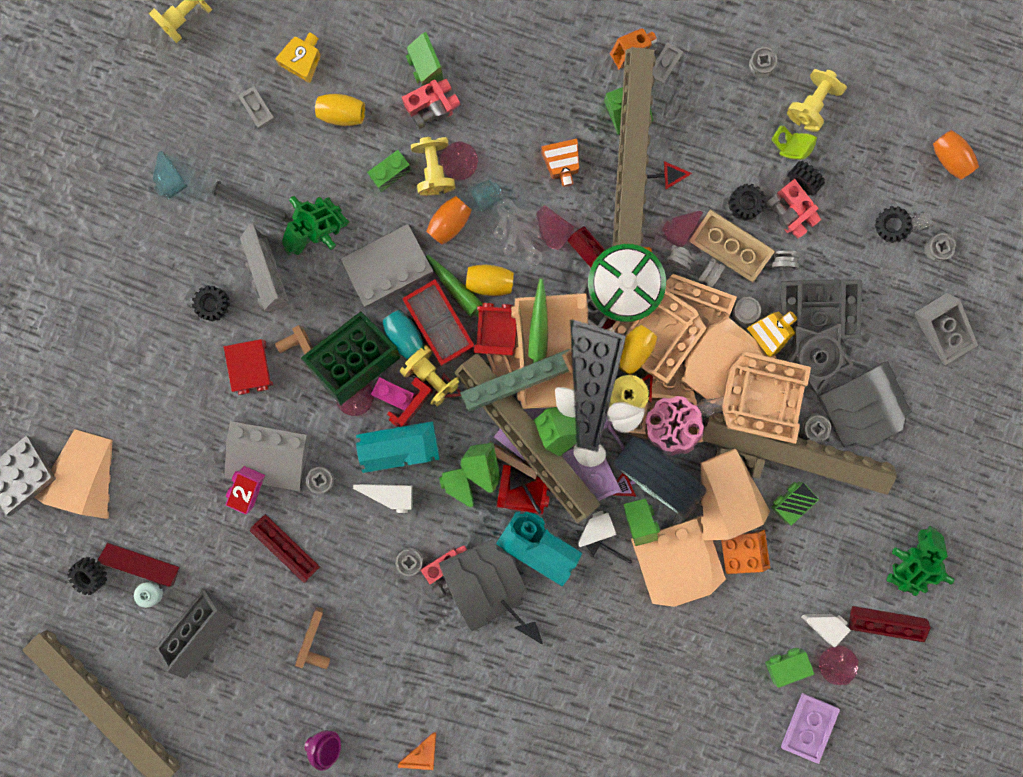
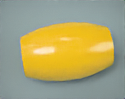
M343 94L321 95L316 100L315 115L318 119L333 125H359L364 121L365 103L357 98Z
M495 265L470 266L467 270L466 289L487 296L511 294L514 272Z
M642 325L630 331L625 338L618 369L627 375L636 372L650 357L655 347L657 336Z

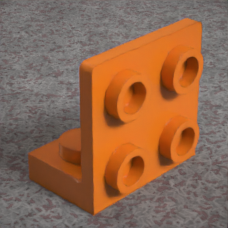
M765 530L741 534L730 540H721L727 574L764 572L771 568Z

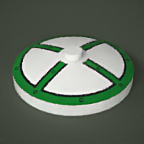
M620 244L605 250L594 261L588 276V291L595 307L606 317L619 322L638 321L650 315L661 303L666 290V275L659 259L648 249L635 244Z

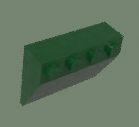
M361 311L301 357V360L340 406L400 359L397 347Z

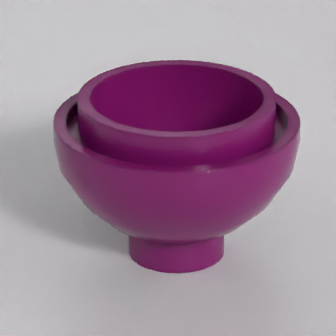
M323 730L308 738L305 743L307 758L311 766L317 770L324 771L329 769L339 757L341 741L339 735L334 731Z

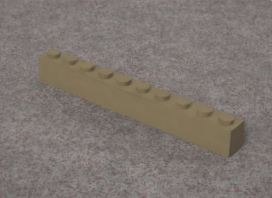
M631 47L625 50L612 246L620 244L641 246L643 242V232L641 231L645 220L643 205L646 202V194L644 189L648 179L646 174V166L649 162L647 147L650 144L648 131L652 122L650 107L653 104L651 89L654 85V76L652 74L656 63L654 49Z
M478 353L465 361L454 372L467 389L498 378ZM512 395L483 406L484 410L577 523L588 517L601 505L596 496L592 494L565 459L545 449L534 420L529 417Z
M708 412L703 425V441L730 449H737V451L886 495H888L897 478L895 467L888 462L882 463L867 456L862 457L850 451L838 450L830 445H821L813 440H804L797 437L796 444L727 429L725 417L721 413Z
M48 630L39 633L22 650L145 777H171L180 768L177 759L170 756L165 751L164 746L156 742L151 737V733L138 724L136 717L129 714L124 709V705L120 701L115 700L111 696L110 691L97 682L96 676L89 673L84 668L83 663L75 659L70 654V650L57 641L54 633Z

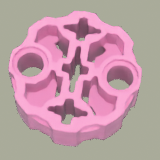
M681 396L669 399L662 398L656 402L653 409L646 416L647 435L650 442L666 455L687 454L694 450V446L703 437L702 413L697 405L690 403L687 398ZM682 404L683 408H681L680 411H677L676 407H679V405ZM667 408H670L671 412L673 413L671 418H669L671 413L668 411ZM658 417L661 419V422L658 425H653L651 420ZM677 419L678 427L672 432L671 425H674ZM691 427H697L700 430L695 435L690 434L688 431ZM678 433L680 434L679 439L682 442L681 444L677 439ZM672 441L673 445H671L670 448H667L666 444Z

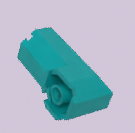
M434 421L356 435V439L360 438V442H356L359 464L365 467V469H361L362 473L406 466V462L408 465L433 461V457H435V460H440Z
M516 512L496 544L505 552L560 586H563L571 576V571L573 568L575 569L583 553L549 532L548 529H545L544 519L535 513L524 512L520 514V512Z

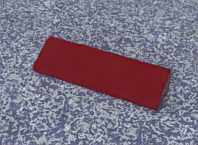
M585 226L575 231L567 240L590 268L597 257L605 251Z
M266 514L251 527L250 532L303 583H306L320 568Z
M111 543L105 545L98 558V561L103 565L168 587L174 585L180 569L179 566Z
M856 606L851 608L848 628L854 631L919 642L926 641L931 629L926 618Z

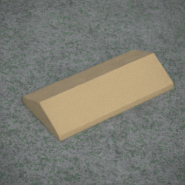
M711 209L689 240V242L751 282H754L775 252L774 249Z

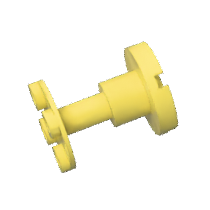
M183 0L176 8L172 5L162 15L154 8L148 14L178 43L182 37L176 30L186 21L184 17L197 4L208 14L212 11V8L205 0Z
M814 69L810 74L811 80L818 87L814 94L808 95L803 103L792 102L789 106L787 115L798 126L802 123L805 125L804 129L819 131L824 124V119L819 113L824 106L822 101L827 93L839 96L847 89V86L841 83L836 78V73L831 70L824 72Z
M424 137L420 139V143L411 144L412 152L425 153L427 167L424 169L426 181L417 185L418 194L420 193V195H439L441 191L448 193L456 189L454 179L444 178L443 166L438 165L436 151L449 146L446 137L431 140V137Z
M426 345L424 349H419L405 362L407 367H402L400 373L405 378L415 373L422 382L427 380L438 392L430 404H435L438 407L445 400L446 394L448 392L452 394L459 387L458 384L460 382L459 378L456 377L446 384L435 373L436 367L428 360L433 351Z
M632 375L621 376L615 380L610 407L615 403H627L638 408L645 407L648 402V388L643 380ZM624 393H627V394H628V398H627V399L624 398V396H625Z

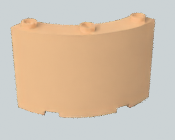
M586 293L546 296L548 348L545 358L568 349L572 350L570 320L588 324ZM535 297L515 298V306L511 308L512 318H516L519 347H516V357L520 359V368L533 364V359L528 356ZM567 372L517 392V399L521 401L522 408L557 407L555 390L557 387L574 390L573 373Z

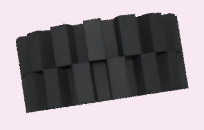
M798 161L788 173L789 180L795 179L809 196H814L825 184L823 175L818 173L819 170L814 169L807 162Z
M747 183L743 186L740 185L734 190L728 202L730 204V211H733V216L737 215V219L743 218L746 221L747 219H753L763 211L766 198L763 197L764 192L759 191L760 187L757 186L755 188L754 184L748 185ZM748 195L753 198L754 205L751 209H745L741 206L740 199L742 196Z
M891 206L890 209H883L884 212H880L878 214L879 217L875 220V228L879 236L884 241H890L891 243L901 242L902 239L905 240L907 235H910L911 228H913L909 213L904 208L901 209L898 206L897 208ZM889 219H900L902 222L901 228L895 232L889 231L886 228Z
M205 286V288L201 287L199 292H195L196 297L192 298V301H194L192 307L195 308L193 311L200 318L207 321H218L221 317L224 318L226 316L225 313H228L229 310L227 308L228 306L230 307V303H228L229 297L226 296L224 291L215 286ZM213 296L217 299L218 306L215 310L208 311L204 306V302L208 297Z
M90 557L80 559L68 570V578H71L69 583H73L72 587L78 588L77 592L80 593L82 591L83 595L94 594L107 581V577H105L107 572H103L104 566L100 567L101 563L99 561L96 563L94 558L90 560Z

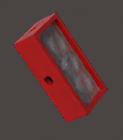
M436 279L402 298L442 367L474 349L473 342Z

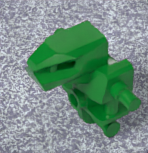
M292 196L289 201L295 210L292 216L293 221L287 224L282 238L284 251L288 256L292 254L300 255L310 241L313 243L323 242L330 250H333L336 244L332 241L329 234H339L341 227H346L350 223L341 213L342 209L339 206H335L329 197L324 201L321 197H318L315 203L312 204L309 201L302 203L295 196Z
M928 526V529L919 531L917 534V548L913 547L908 551H902L895 547L892 550V554L899 557L903 562L900 565L897 563L892 565L894 574L890 573L886 581L898 586L900 591H908L913 596H917L920 591L927 593V585L929 584L938 585L941 581L950 585L954 583V578L946 573L945 565L942 562L948 557L944 537L934 527Z

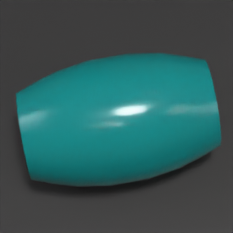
M397 310L383 319V326L388 339L397 347L398 353L408 360L419 349H424L423 337L418 327L402 310Z

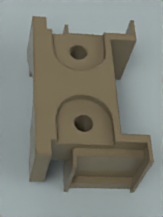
M718 445L715 457L732 449ZM738 451L739 455H742L744 458V464L750 467V475L760 479L765 460Z

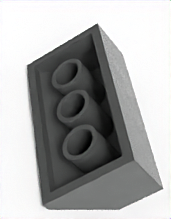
M205 589L200 592L155 648L166 671L184 679L193 671L194 667L234 619L229 609Z

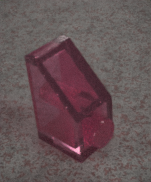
M543 205L536 213L541 238L546 242L547 246L558 250L564 246L575 227Z
M696 211L674 217L671 222L667 221L661 230L664 232L662 238L677 247H683L703 212Z

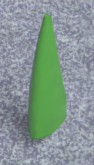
M427 255L426 259L459 306L470 318L474 315L478 317L479 311L477 306H483V303L470 290L466 289V286L449 270Z
M539 279L530 324L528 356L533 359V363L545 358L548 348V319L544 279Z

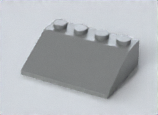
M253 223L249 224L240 237L242 244L239 246L242 254L246 255L248 261L245 263L247 270L253 275L252 285L254 290L259 293V306L268 313L289 306L290 303L267 235Z
M408 224L341 258L352 284L366 309L434 275Z
M230 421L226 441L224 478L232 479L235 471H239L246 466L265 475L262 485L300 491L311 435Z

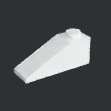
M353 485V489L391 509H396L397 513H408V509L413 508V485Z

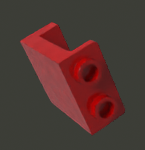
M483 303V306H477L479 316L477 345H474V353L515 356L517 325L516 318H512L511 308L513 305L502 304V308L494 307L493 303Z
M259 339L223 346L232 392H238V395L249 394L252 389H257V392L269 390L268 386H273V382L270 380L265 348H267L265 340Z
M417 377L411 384L418 388L420 392L399 417L391 411L387 413L390 416L389 421L396 427L407 426L434 392L433 389Z
M503 464L497 507L537 513L522 486L510 490L511 466ZM537 476L536 481L525 485L540 508V514H543L544 507L549 505L550 496H547L546 492L550 491V489Z

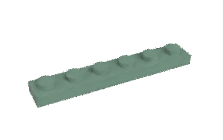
M570 349L460 392L468 412L570 372L562 357Z

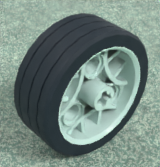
M632 437L618 455V458L613 462L617 469L638 484L645 492L684 518H688L696 504L699 503L706 493V488L697 479L638 437Z

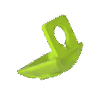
M781 125L771 140L781 151L779 153L781 156L802 160L812 153L817 137L807 133L791 134L785 126ZM781 133L785 134L786 143L779 142V135Z

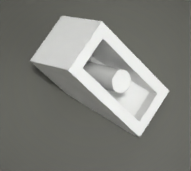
M603 511L592 514L593 518L589 519L578 541V548L616 535L609 513L604 514Z
M804 614L801 617L833 647H836L851 631L846 627L848 623L839 615L836 617L832 614Z

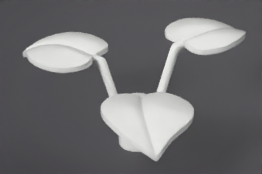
M557 387L555 393L558 410L567 417H575L574 390ZM615 403L611 407L609 404L607 418L609 422H613L615 430L630 432L641 423L645 409L627 403ZM577 443L573 449L576 460L586 467L600 465L606 457V450L602 445H599L598 452L579 448Z

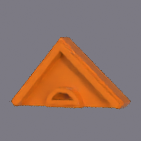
M433 732L398 763V768L434 770L436 732Z

